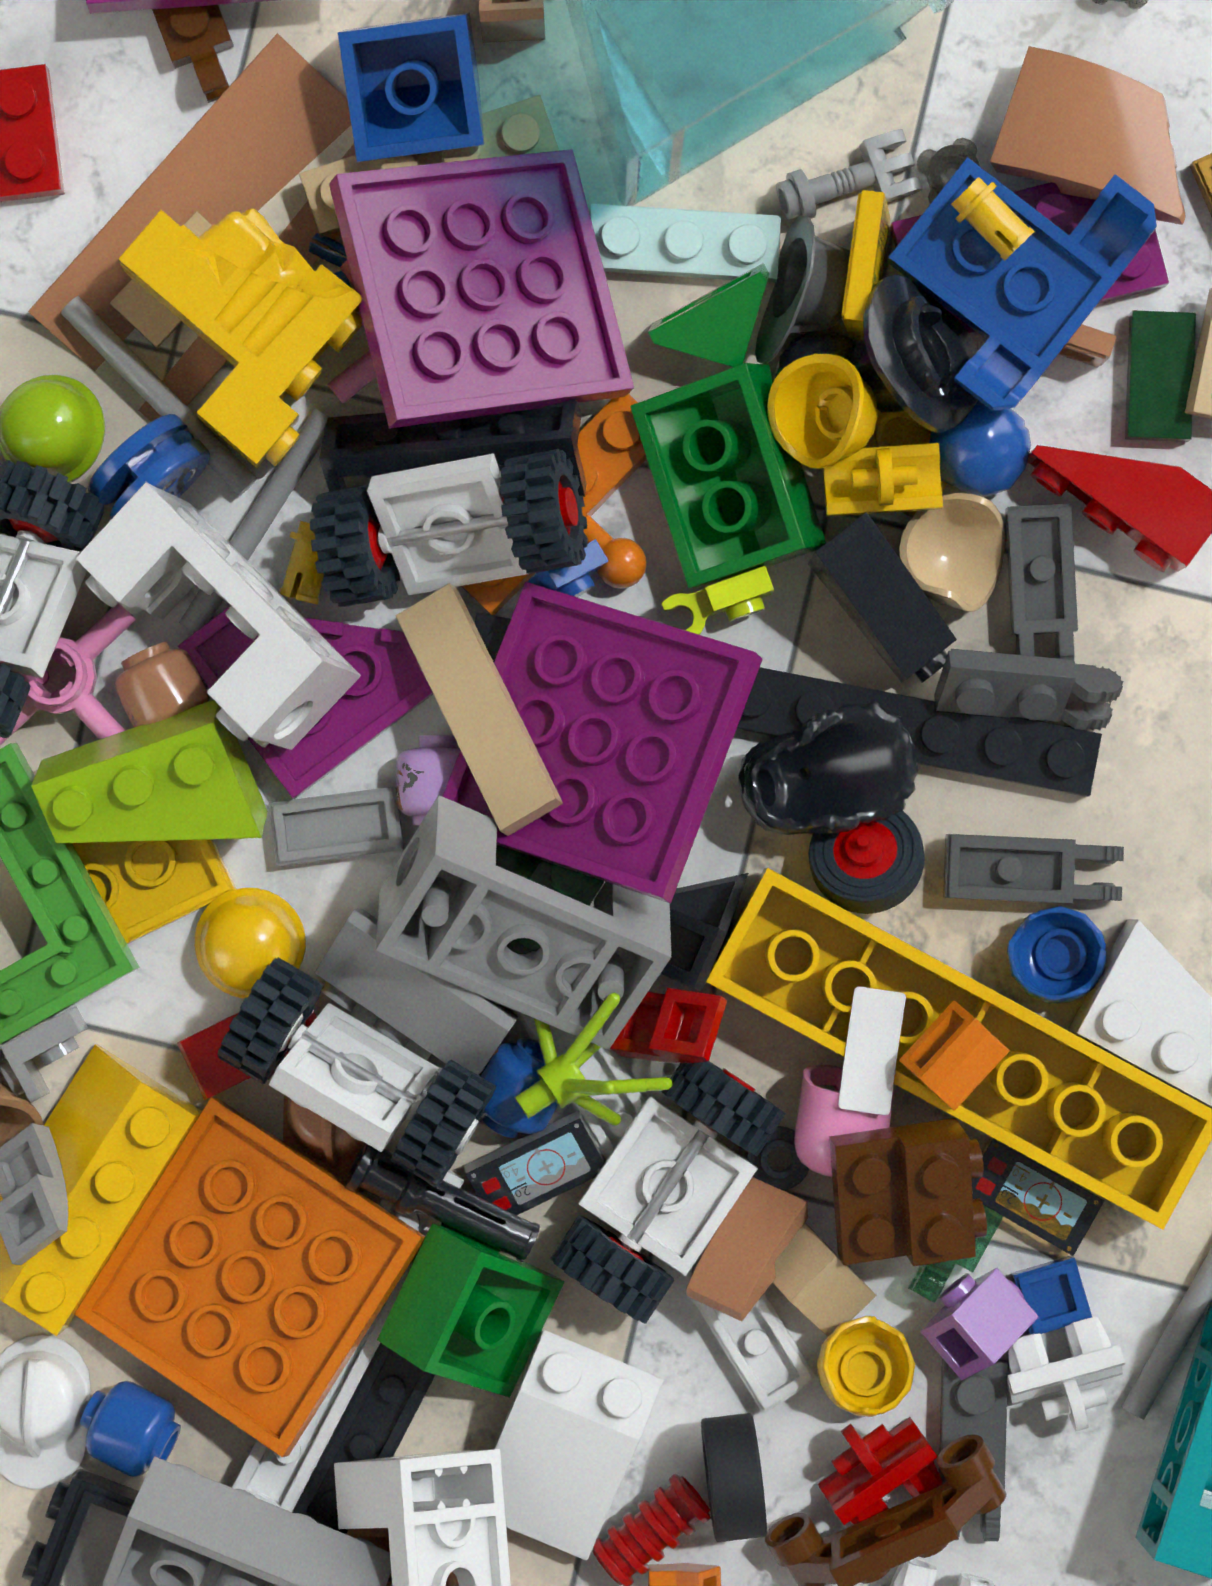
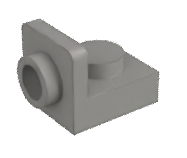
M77 1006L64 1011L0 1046L6 1059L0 1061V1069L11 1090L17 1096L25 1092L32 1103L50 1093L33 1058L40 1055L44 1065L47 1066L79 1048L74 1036L87 1030L88 1027Z

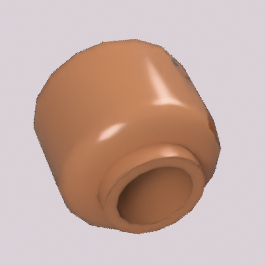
M162 642L144 649L121 662L124 672L116 679L115 690L133 728L165 720L189 708L209 702L210 697L206 686L198 674L189 653L183 649L171 650L167 642Z

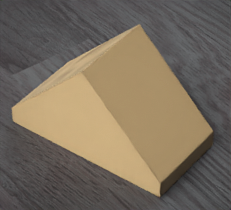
M806 1222L775 1261L776 1278L772 1283L827 1337L839 1324L851 1321L877 1296L848 1265L842 1264L839 1256Z

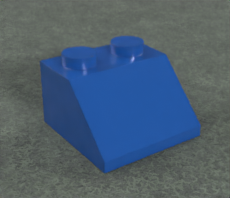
M470 12L346 29L338 32L357 162L484 145L479 75Z

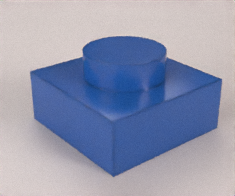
M595 539L587 543V547L584 548L586 556L581 561L582 564L537 572L527 582L579 597L595 586L591 576L608 562V559Z

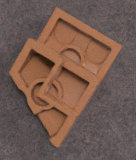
M1029 46L990 160L995 171L1002 174L1056 183L1062 194L1094 200L1097 199L1103 188L1116 174L1154 203L1156 220L1183 225L1186 217L1180 197L1176 174L1177 164L1174 148L1170 140V124L1163 94L1139 81L1101 65L1063 53Z

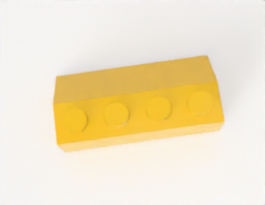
M95 1044L44 1126L49 1127L66 1184L68 1199L67 1232L22 1265L12 1264L0 1233V1300L55 1336L64 1331L73 1320L74 1313L200 1116L202 1110L98 1044Z

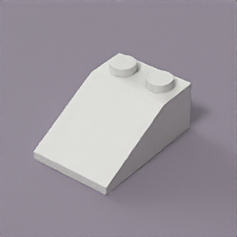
M546 1330L541 1331L493 1448L500 1449L506 1528L587 1561L641 1439L664 1379Z

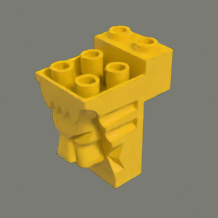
M254 208L248 209L243 213L234 211L227 214L216 225L213 224L199 237L184 224L180 226L164 211L160 210L119 257L120 265L128 276L235 367L197 411L198 418L256 469L266 459L276 466L300 438V434L293 429L299 420V414L286 404L283 399L289 394L298 401L321 375L323 368L316 361L325 350L331 346L339 353L363 325L362 317L358 314L362 297L322 264L314 271L294 246L285 244L279 239L267 220Z

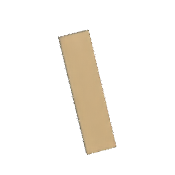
M449 583L397 614L396 618L499 830L509 836L562 805L563 802L458 589Z

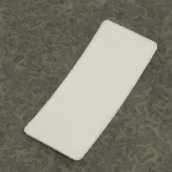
M860 986L855 988L842 1071L839 1108L878 1115H888L890 1113L906 1001L904 993Z

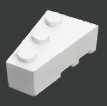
M1127 919L1108 954L1104 973L1096 986L1087 993L1068 1031L1212 1108V998L1139 919Z

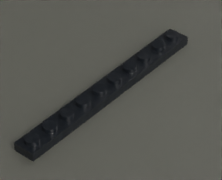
M477 612L475 626L493 662H495L511 619ZM762 667L758 670L737 729L778 737L798 729L822 710L824 712L827 710L836 711L843 705L854 704L858 706L876 701L882 705L884 710H889L901 716L904 721L903 727L909 732L911 740L915 745L914 759L917 764L1084 797L1091 795L1102 738L1101 733L1077 730L1018 717L1008 718L936 711L935 701Z

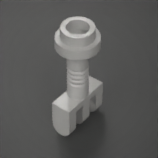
M897 129L863 140L859 145L864 159L863 163L809 180L801 169L787 173L786 180L778 182L776 185L779 204L785 217L788 220L795 217L798 218L800 215L810 217V219L815 218L817 203L873 186L874 191L885 192L887 203L922 191L923 187L919 177L907 178L895 183L893 178L894 174L915 166L911 153L887 159L884 152L895 149L907 142L903 129Z

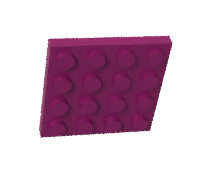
M573 149L336 174L331 180L329 187L354 288L362 297V301L359 304L360 313L389 428L537 409L572 399H577L578 403L619 398L625 397L634 389Z
M525 582L494 664L563 804L509 836L502 833L497 826L496 845L671 904L763 659L756 652ZM460 750L443 797L493 818Z

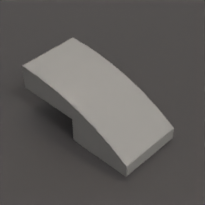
M34 1123L0 1147V1193L3 1198L0 1202V1233L11 1262L15 1265H22L67 1232L68 1199L58 1152L49 1127Z

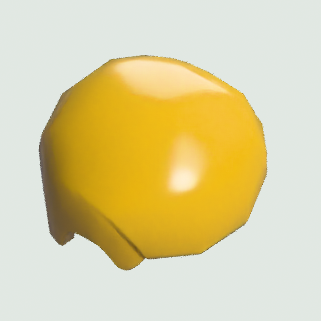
M863 1316L839 1324L822 1343L817 1361L820 1385L827 1397L835 1405L847 1412L863 1417H874L895 1409L912 1387L915 1362L904 1334L875 1316Z

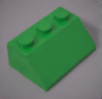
M744 363L630 406L688 588H695L738 576L763 566L767 568L816 551L826 544L801 463L781 447L770 428L767 406L774 379L769 365Z

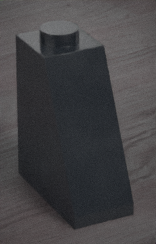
M867 512L818 549L813 554L808 565L900 682H904L915 674L920 682L923 683L944 666L947 657L945 649L957 639Z

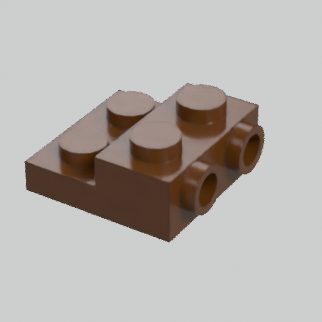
M956 1118L829 1136L837 1251L843 1265L907 1256L912 1266H920L976 1257L975 1238L986 1237L987 1220L981 1199H973L971 1179L983 1176V1157L977 1139H969Z

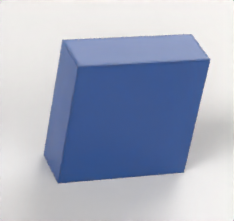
M1067 1256L1011 1273L1013 1282L1023 1293L1025 1301L1039 1316L1028 1328L1029 1335L1047 1333L1092 1317L1074 1256Z

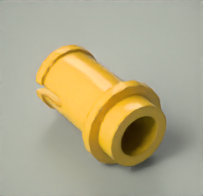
M978 177L951 205L960 213L956 220L961 223L966 219L1005 261L1028 239L1034 230L1028 227L993 192L997 187L994 182L987 185Z
M300 521L297 533L291 531L289 535L295 541L279 593L286 597H293L300 601L318 605L324 575L323 573H318L315 562L319 560L317 551L312 552L311 540H315V533L310 530V523Z

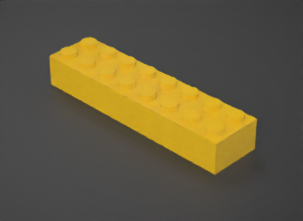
M769 868L763 869L724 941L706 981L845 1057L855 988L860 986L904 993L906 1001L893 1084L1164 1230L1212 1141V1108ZM953 1001H956L973 1015L993 1036L1010 1050L955 1111L950 1109L899 1061Z

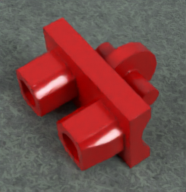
M909 1417L890 1432L881 1424L863 1438L852 1424L846 1426L841 1430V1433L851 1447L831 1460L836 1471L817 1484L829 1501L834 1513L843 1525H846L848 1522L857 1524L888 1510L889 1507L882 1498L901 1484L905 1486L914 1498L941 1486L943 1481L934 1463V1460L938 1457L911 1417Z

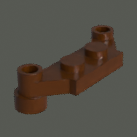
M975 1434L966 1435L949 1443L937 1457V1464L947 1480L943 1485L828 1537H821L808 1514H791L779 1520L768 1530L765 1536V1544L780 1566L789 1569L798 1586H824L826 1584L854 1586L859 1583L868 1584L884 1577L890 1569L916 1557L926 1558L939 1553L948 1543L958 1539L957 1532L975 1514H985L995 1510L1004 1502L1007 1494L993 1470L995 1459L983 1438Z

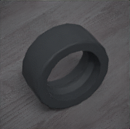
M744 1413L703 1418L701 1420L703 1456L712 1527L716 1542L765 1537L767 1535L765 1496L758 1441L752 1414Z

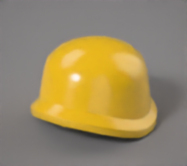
M813 354L793 361L776 376L768 397V419L775 439L788 454L807 467L825 468L840 459L850 457L865 447L874 434L878 417L874 394L871 387L860 376L856 367L841 356Z
M240 888L220 895L206 907L197 923L194 946L199 966L214 986L231 996L248 998L257 979L260 980L263 971L268 965L270 966L275 958L279 957L294 967L300 968L306 951V936L299 915L286 900L268 890Z

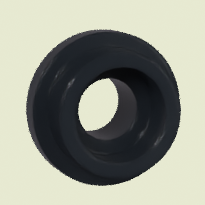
M778 1126L758 1157L747 1152V1161L758 1168L753 1175L754 1178L781 1190L791 1189L804 1180L809 1172V1168L802 1164L797 1156L794 1144L795 1130ZM776 1147H784L791 1153V1163L782 1171L773 1170L767 1163L769 1152Z

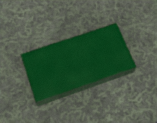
M1132 310L1129 314L1125 440L1189 442L1192 439V415L1186 414L1185 409L1194 369L1196 313Z

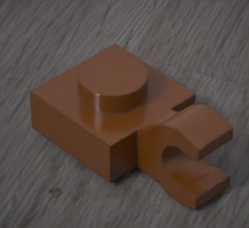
M219 5L152 9L175 69L193 63L208 103L219 99L228 89L229 84L217 53L234 47Z

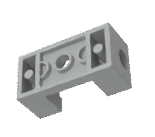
M438 795L380 889L375 951L577 1037L610 993H617L620 996L619 1004L591 1041V1043L609 1050L671 958L670 904L605 882L594 898L593 908L496 866L497 824L495 820ZM518 938H529L539 943L541 947L537 951L527 954H517L511 951L507 944Z

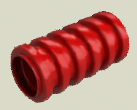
M673 1474L669 1478L671 1485L666 1490L658 1487L653 1491L654 1500L651 1502L642 1500L638 1504L640 1511L636 1515L628 1512L622 1517L624 1525L620 1528L616 1525L611 1526L607 1530L609 1537L604 1541L597 1538L593 1546V1554L608 1575L618 1585L631 1586L634 1583L632 1576L636 1572L643 1575L649 1571L647 1564L652 1559L656 1562L661 1561L665 1557L663 1550L667 1546L675 1549L680 1545L679 1536L683 1533L691 1536L696 1531L694 1524L700 1520L702 1523H706L711 1519L708 1505L683 1476L680 1477L677 1474Z

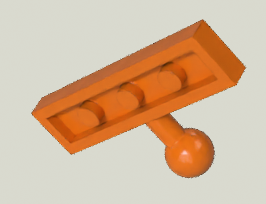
M630 394L625 397L612 398L579 432L577 444L587 483L585 497H583L585 507H582V514L587 518V529H584V533L588 538L587 543L595 539L597 540L608 559V562L597 571L599 577L607 585L619 589L629 588L641 580L647 564L645 553L633 540L627 538L614 539L591 516L647 459L630 407L638 402ZM535 573L461 587L490 615H496Z

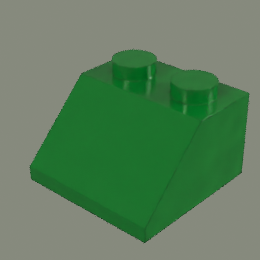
M432 1223L377 1341L425 1372L510 1398L565 1281L525 1261L519 1262L515 1257L471 1236Z

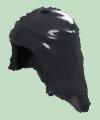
M876 701L858 706L854 704L843 705L836 711L827 710L824 712L822 710L798 729L784 733L767 742H759L745 755L738 774L743 806L756 824L765 831L785 835L848 832L856 829L859 823L869 824L874 820L888 819L892 814L899 813L905 809V799H908L916 790L914 780L919 770L914 759L915 745L911 740L909 732L903 727L904 721L901 716L889 710H884L882 705Z

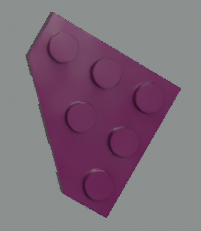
M230 607L178 645L179 649L189 653L198 674L209 688L218 681L259 637L257 636L254 640L251 639L230 621L225 614ZM304 618L361 676L292 750L270 743L266 747H262L252 738H247L293 799L299 797L433 695L403 631Z

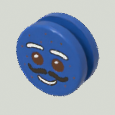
M175 414L164 415L139 429L117 447L93 474L88 485V493L95 494L99 498V503L104 505L116 501L110 512L111 519L146 482L179 498L205 470L210 460V452L200 440L194 439V436L189 431L184 430L187 428V425L179 416Z

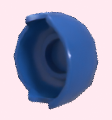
M979 400L962 423L942 433L931 431L929 444L939 443L941 481L965 493L978 496L983 495L985 497L1011 489L1026 469L1031 449L1029 430L1025 427V420L1011 408L992 411Z
M1063 906L1040 910L1028 915L1008 941L1007 946L1012 977L1027 995L1048 1004L1070 1003L1084 997L1096 986L1104 973L1108 958L1102 931L1086 914Z

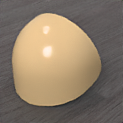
M965 493L943 495L942 509L920 510L909 520L902 533L899 547L900 559L928 598L946 606L974 612L987 602L1000 575L1005 551V531L1002 516L997 507L984 497Z

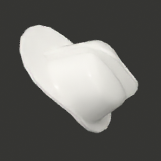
M47 1335L24 1337L7 1347L0 1356V1474L14 1485L33 1490L55 1487L59 1481L63 1482L70 1478L83 1461L86 1450L88 1429L80 1425V1420L90 1401L89 1369L80 1353L62 1339Z

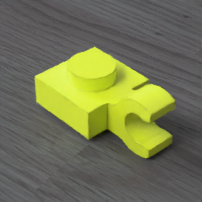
M763 566L707 586L705 589L695 593L674 594L663 601L662 608L664 612L671 611L677 607L688 609L693 616V623L686 631L700 635L705 626L706 619L711 615L714 616L726 611L728 620L731 622L765 609L761 598L771 595L774 588L767 568Z

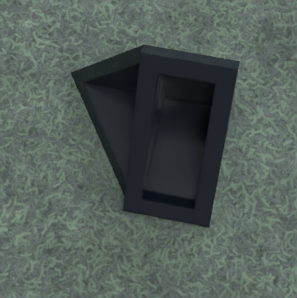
M749 873L676 888L670 904L671 958L660 974L702 992L730 926Z

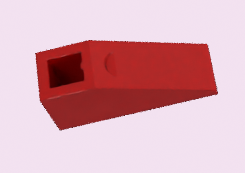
M1037 445L1029 453L1027 462L1035 468L1030 475L1037 483L1059 497H1062L1065 491L1073 495L1086 505L1082 514L1090 522L1111 535L1114 534L1116 529L1122 531L1138 543L1133 549L1135 554L1161 572H1165L1168 566L1176 572L1186 568L1212 534V489L1182 467Z

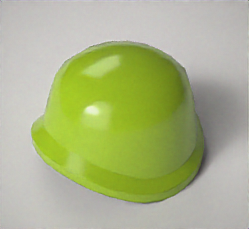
M43 375L32 378L15 388L0 406V451L6 461L10 460L14 464L17 461L26 462L33 469H35L36 465L47 468L49 474L57 476V473L68 477L67 482L70 483L85 474L101 452L105 437V418L102 407L93 392L83 383L73 378L61 375Z

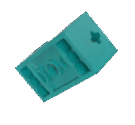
M1212 1300L1135 1536L1155 1561L1211 1579L1212 1495L1203 1492L1204 1490L1212 1492Z

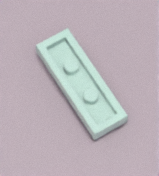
M591 204L590 218L604 272L733 280L764 263L770 274L767 282L775 283L777 281L781 227L780 215Z

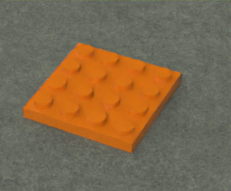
M211 1097L74 1315L276 1454L286 1457L290 1455L420 1249L426 1236L357 1190L351 1191L345 1188V1182L219 1098Z

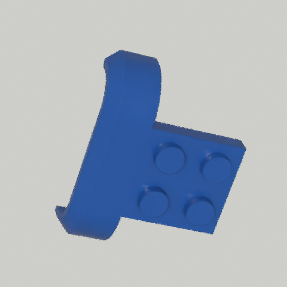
M967 157L891 253L887 263L917 284L929 296L987 340L978 352L966 362L953 381L992 411L1015 408L1157 227L1154 203L1115 174L1100 192L1076 228L1068 235ZM978 177L987 185L994 182L997 187L993 192L1028 227L1034 230L1028 239L1005 261L966 219L961 223L956 220L960 213L951 205Z

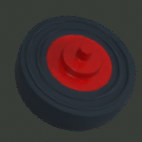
M903 810L892 814L890 818L885 820H874L869 824L859 823L856 829L848 832L812 834L808 852L811 874L821 893L830 902L839 907L861 914L886 911L903 902L919 883L925 861L921 834L915 823Z

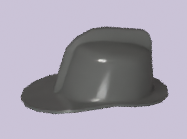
M800 215L792 223L780 251L777 281L766 307L756 341V360L764 365L775 357L789 334L827 330L836 325L842 318L850 250L815 236L814 225L810 217Z

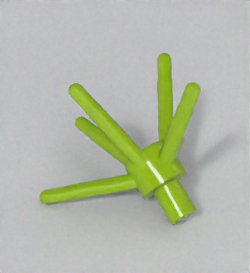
M610 993L567 1052L558 1057L550 1025L534 1018L545 1065L536 1071L541 1080L515 1096L517 1103L528 1119L553 1102H556L561 1109L573 1102L598 1118L617 1126L621 1122V1116L590 1096L668 1090L672 1087V1080L668 1077L600 1081L586 1080L579 1068L601 1048V1046L591 1043V1041L619 1004L620 996L617 993Z

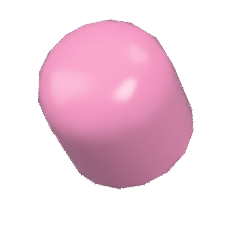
M831 1065L808 1066L803 1070L795 1126V1149L802 1164L816 1173L832 1177L829 1136L889 1128L894 1087L890 1113L888 1115L844 1110L839 1108L838 1105L840 1092L818 1087V1085H831L836 1090H840L843 1068Z

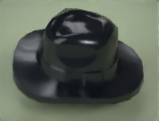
M899 275L883 278L869 294L863 315L864 336L853 345L851 363L871 387L879 411L882 413L905 411L915 422L930 431L942 433L950 430L964 421L978 401L953 381L966 362L978 352L977 345L968 330L951 313L909 278Z

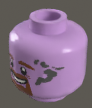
M419 736V748L405 750L397 757L396 803L402 813L412 816L413 826H420L438 795L443 796L460 753V748H457V741L454 736Z

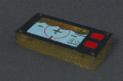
M990 1137L982 1151L983 1176L971 1179L973 1199L980 1198L984 1206L1074 1256L1102 1207L1104 1200L1026 1155Z

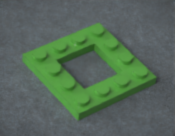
M10 743L0 749V857L48 944L0 970V1045L140 968L73 844L55 842L31 787L35 775L17 743Z

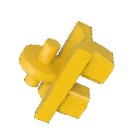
M939 443L862 448L852 456L840 459L836 463L823 468L826 517L860 515L866 512L867 514L943 508Z

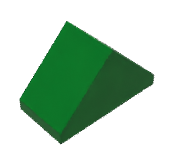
M760 264L653 322L648 331L653 343L730 367L743 364L770 275L765 264Z

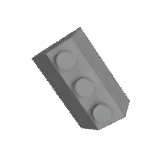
M354 909L314 972L326 981L321 992L351 1012L357 1003L379 1017L373 1027L399 1045L405 1047L411 1039L429 1051L431 1055L427 1061L439 1068L438 1073L452 1059L479 1075L517 1021L518 1016L495 1001L375 951L378 919L363 909Z

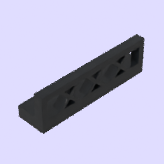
M577 399L537 409L389 428L385 413L328 417L319 456L329 492L347 489L344 480L346 476L364 475L371 479L372 476L493 453L501 471L505 467L504 462L506 459L559 449V451L563 450L566 453V459H570L573 464L572 475H577L580 483L578 488L579 496L583 495L585 497L587 486L577 445L581 423V412Z

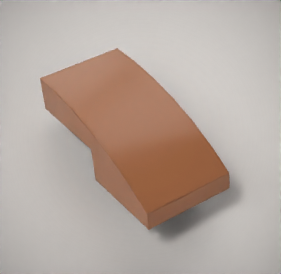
M752 1177L707 1245L686 1287L687 1296L742 1322L776 1278L775 1261L808 1219V1202Z

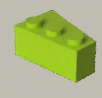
M215 700L194 706L165 720L140 725L41 760L31 785L56 843L262 838L268 811L237 737L216 717L221 707Z

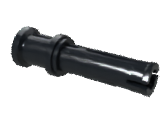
M363 1143L349 1171L345 1188L355 1191L360 1187L394 1203V1211L402 1215L405 1213L411 1215L416 1210L467 1236H471L515 1257L519 1262H523L527 1258L538 1236L540 1224L523 1219L444 1180L440 1182L438 1187H435L391 1161L393 1152L386 1149L380 1152L367 1143Z

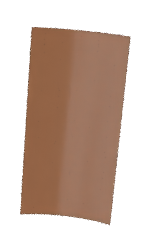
M277 33L28 312L93 371H96L105 361L104 357L60 314L63 308L72 299L79 296L124 341L135 328L110 305V302L132 278L123 271L118 259L156 214L162 210L182 226L196 211L211 225H216L223 217L234 211L243 213L251 208L259 211L351 126L347 98ZM354 144L342 159L356 155ZM307 201L279 235V239L285 244L294 246L311 267L320 257L309 252V243L313 242L325 249L329 248L312 239L318 233ZM341 231L327 237L336 240L341 235ZM198 336L162 381L188 406L224 366L227 360ZM147 401L138 410L151 422L161 417Z

